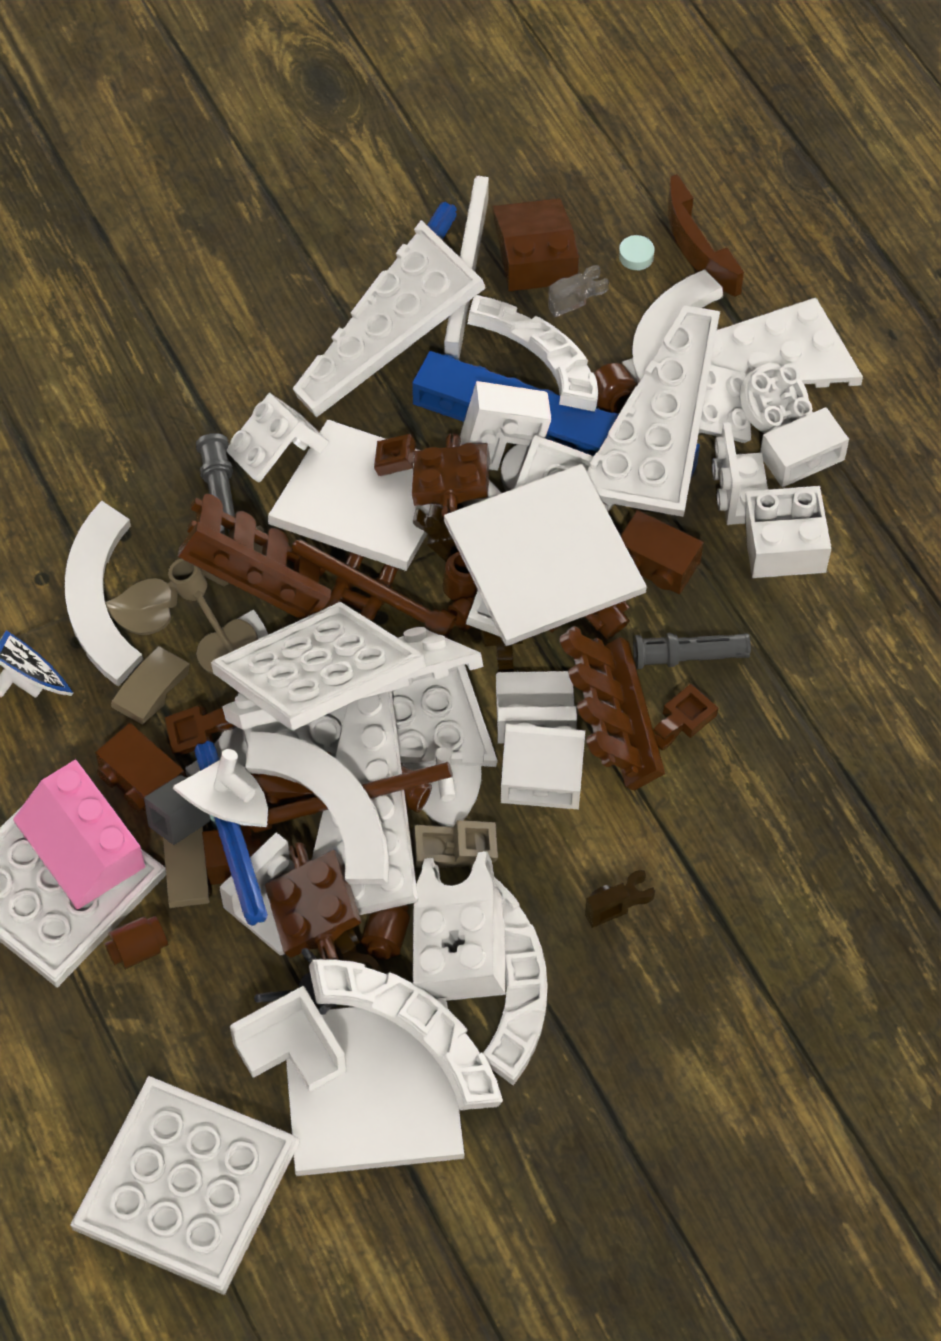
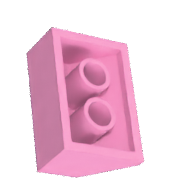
M76 759L42 779L13 819L18 829L77 910L145 868L140 845Z

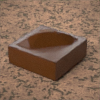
M411 434L377 441L374 469L378 476L413 469L416 442Z

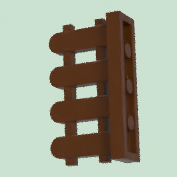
M205 494L201 500L198 498L194 499L191 504V510L197 513L196 521L192 520L188 525L187 532L189 535L179 547V558L299 619H304L324 608L330 600L331 589L319 584V576H322L326 570L295 554L292 551V547L288 545V537L284 532L277 528H271L266 534L256 529L255 519L247 512L238 511L234 517L223 512L222 502L214 495ZM221 525L230 530L229 537L220 533ZM254 542L262 546V554L253 550ZM287 559L295 563L294 570L286 567Z
M575 626L568 629L566 633L560 636V644L563 650L575 660L576 665L568 670V674L573 685L582 690L585 699L577 704L578 712L582 719L591 724L594 733L586 738L587 746L595 757L601 759L602 765L606 767L612 765L620 767L625 787L635 791L663 776L665 770L629 641L619 637L604 646L603 640L599 638L591 640L581 635L580 629Z

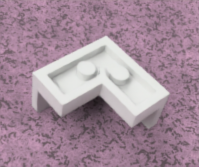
M476 381L460 434V446L465 443H488L490 454L489 469L498 471L506 443L530 446L534 435L542 438L546 437L551 422L548 393Z
M304 986L230 1026L233 1045L253 1078L289 1058L309 1091L346 1072L344 1052Z

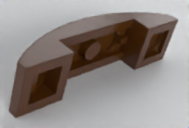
M678 174L671 176L668 217L673 236L681 252L697 272L705 269L722 286L724 292L734 297L740 295L744 271L727 247L714 252L691 218L693 196Z

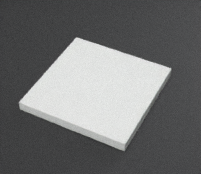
M327 420L320 434L329 441L328 445L321 454L310 447L269 513L268 524L407 571L427 535L426 532L413 524L415 509L419 508L429 515L430 506L433 504L414 506L412 498L413 469L378 476L374 469L377 441L385 440V438Z
M583 464L444 515V522L505 646L646 593L647 586Z
M342 602L327 607L211 662L213 674L292 731L426 667L422 653Z
M18 810L0 827V942L58 988L109 935V932L113 931L166 876V868L141 849L145 864L144 869L77 910L14 823L13 819L19 812Z
M446 998L437 999L447 1008ZM357 1007L330 1009L325 1015H322L344 1052L346 1072L312 1091L308 1090L290 1058L286 1060L292 1135L297 1136L300 1141L294 1153L296 1176L464 1159L459 1106L448 1078L432 1054L415 1037L394 1022Z
M148 1076L70 1226L76 1232L225 1295L300 1141L297 1136Z

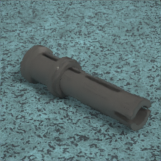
M218 433L204 435L195 444L197 452L201 454L203 463L200 467V476L208 483L209 494L216 496L222 502L223 512L234 517L235 513L229 479L233 474V466L227 461L226 450L229 446L228 439L223 434ZM221 525L220 533L225 535L226 527Z
M666 633L665 637L642 639L641 635H634L633 659L636 670L643 669L644 665L667 664L668 668L675 667L681 661L749 658L751 653V642L748 633L678 638L673 633Z

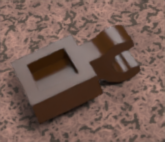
M690 684L664 705L663 715L667 718L659 722L653 729L657 734L655 738L658 748L662 751L668 748L681 731L691 738L717 716L719 708Z
M198 705L164 717L172 753L177 756L193 752L198 744H204L206 741L213 742L211 733L237 728V726L226 721L223 708L207 714L206 708Z

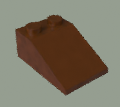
M560 198L492 206L508 292L576 284L578 282L579 254L573 228Z

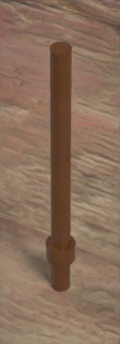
M449 762L361 785L371 799L451 778L453 775ZM317 796L268 809L267 827L250 826V830H253L255 833L269 830L272 828V824L329 809Z

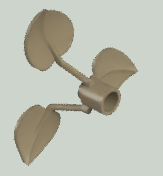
M261 525L256 527V529L264 532ZM254 542L253 550L262 554V546ZM183 559L176 560L170 566L168 575L171 581L168 584L157 578L146 579L132 585L116 598L105 602L109 614L122 628L134 634L150 635L159 632L170 623L171 612L169 608L177 605L178 593L183 599L197 600L216 631L206 635L200 641L197 649V659L201 667L210 674H213L211 665L213 660L258 640L254 628L248 622L241 619L232 620L221 628L203 597L207 589L205 577L222 586H226L228 582Z

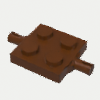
M449 434L445 441L446 448L430 447L415 451L412 481L414 506L427 504L442 505L441 514L444 517V515L456 511L458 503L472 499L488 498L490 462L488 443H465L460 446V436L453 434L452 442L451 434Z
M295 843V847L292 845L289 847L294 868L279 878L265 884L283 952L290 958L301 954L303 948L318 949L321 960H339L333 942L343 932L362 923L351 886L345 880V866L342 856L337 851L332 850L309 861L305 844Z

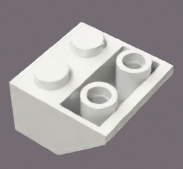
M820 486L746 491L747 550L752 578L826 573L831 553V544Z
M531 723L506 724L501 803L579 810L585 731L576 730L569 726L547 728L536 727Z

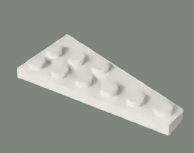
M422 220L415 227L416 234L408 245L402 244L396 252L397 259L387 271L380 273L351 311L352 318L344 329L338 328L332 336L333 343L324 355L315 358L293 387L296 396L316 418L486 288L483 280Z
M817 298L719 329L716 332L711 365L748 375L763 364H791L798 369L799 378L803 384H815L816 388L829 387L830 383L848 382V386H859L862 384V374ZM633 358L623 361L622 364L629 369L636 379Z
M424 627L408 629L403 633L404 636L398 639L422 653L426 667L359 699L408 687L413 683L412 678L434 677V679L449 676L448 668L464 664L468 665L469 670L483 667L481 653L445 638L443 635L426 630ZM242 694L238 695L234 702L222 706L226 721L242 730L278 721Z
M391 691L355 700L347 704L335 758L355 776L360 784L402 774ZM404 790L371 798L377 809L387 842L389 860L388 884H350L359 915L418 902ZM325 810L322 813L312 860L335 850L342 856L345 866V851L341 833L330 810Z

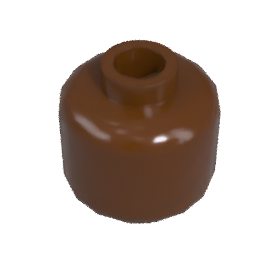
M610 363L598 368L594 372L598 386L596 406L598 409L608 413L620 414L638 383L629 369L623 364Z

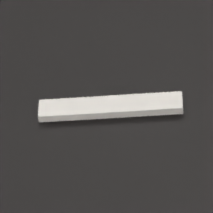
M476 176L474 179L460 258L474 272L476 270L488 204L489 177ZM470 301L451 314L448 319L444 340L445 354L454 357L458 361Z

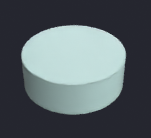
M640 235L625 238L620 244V262L631 270H643L649 267L654 259L653 243L648 238Z

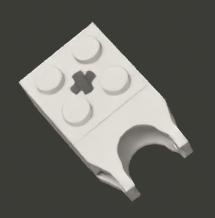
M487 851L478 852L469 877L461 884L454 886L442 884L439 867L435 865L433 858L424 859L422 872L416 884L418 902L414 903L413 984L432 995L435 999L446 998L447 1001L505 995V921L502 916V896L494 881L493 865Z

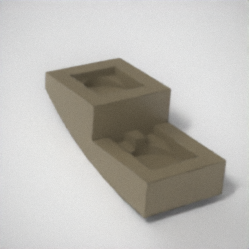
M158 646L126 680L112 700L111 707L143 725L165 705L166 694L188 675L190 663Z
M457 820L454 827L414 825L411 831L414 868H422L426 858H433L435 865L439 868L473 866L478 852L486 851L492 862H496L498 859L495 822Z
M203 826L175 845L164 839L169 908L210 903L202 836Z

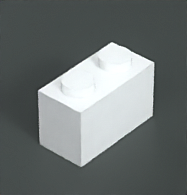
M827 407L816 412H807L789 424L775 426L763 435L760 453H762L763 461L783 488L845 460L849 438Z

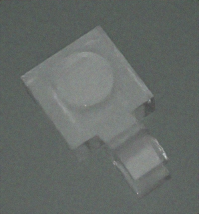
M598 265L588 267L583 276L579 273L569 278L559 279L554 284L549 285L548 308L554 317L586 305V298L590 296L601 295L608 291L609 280L607 278L601 281L593 280L600 277V267Z

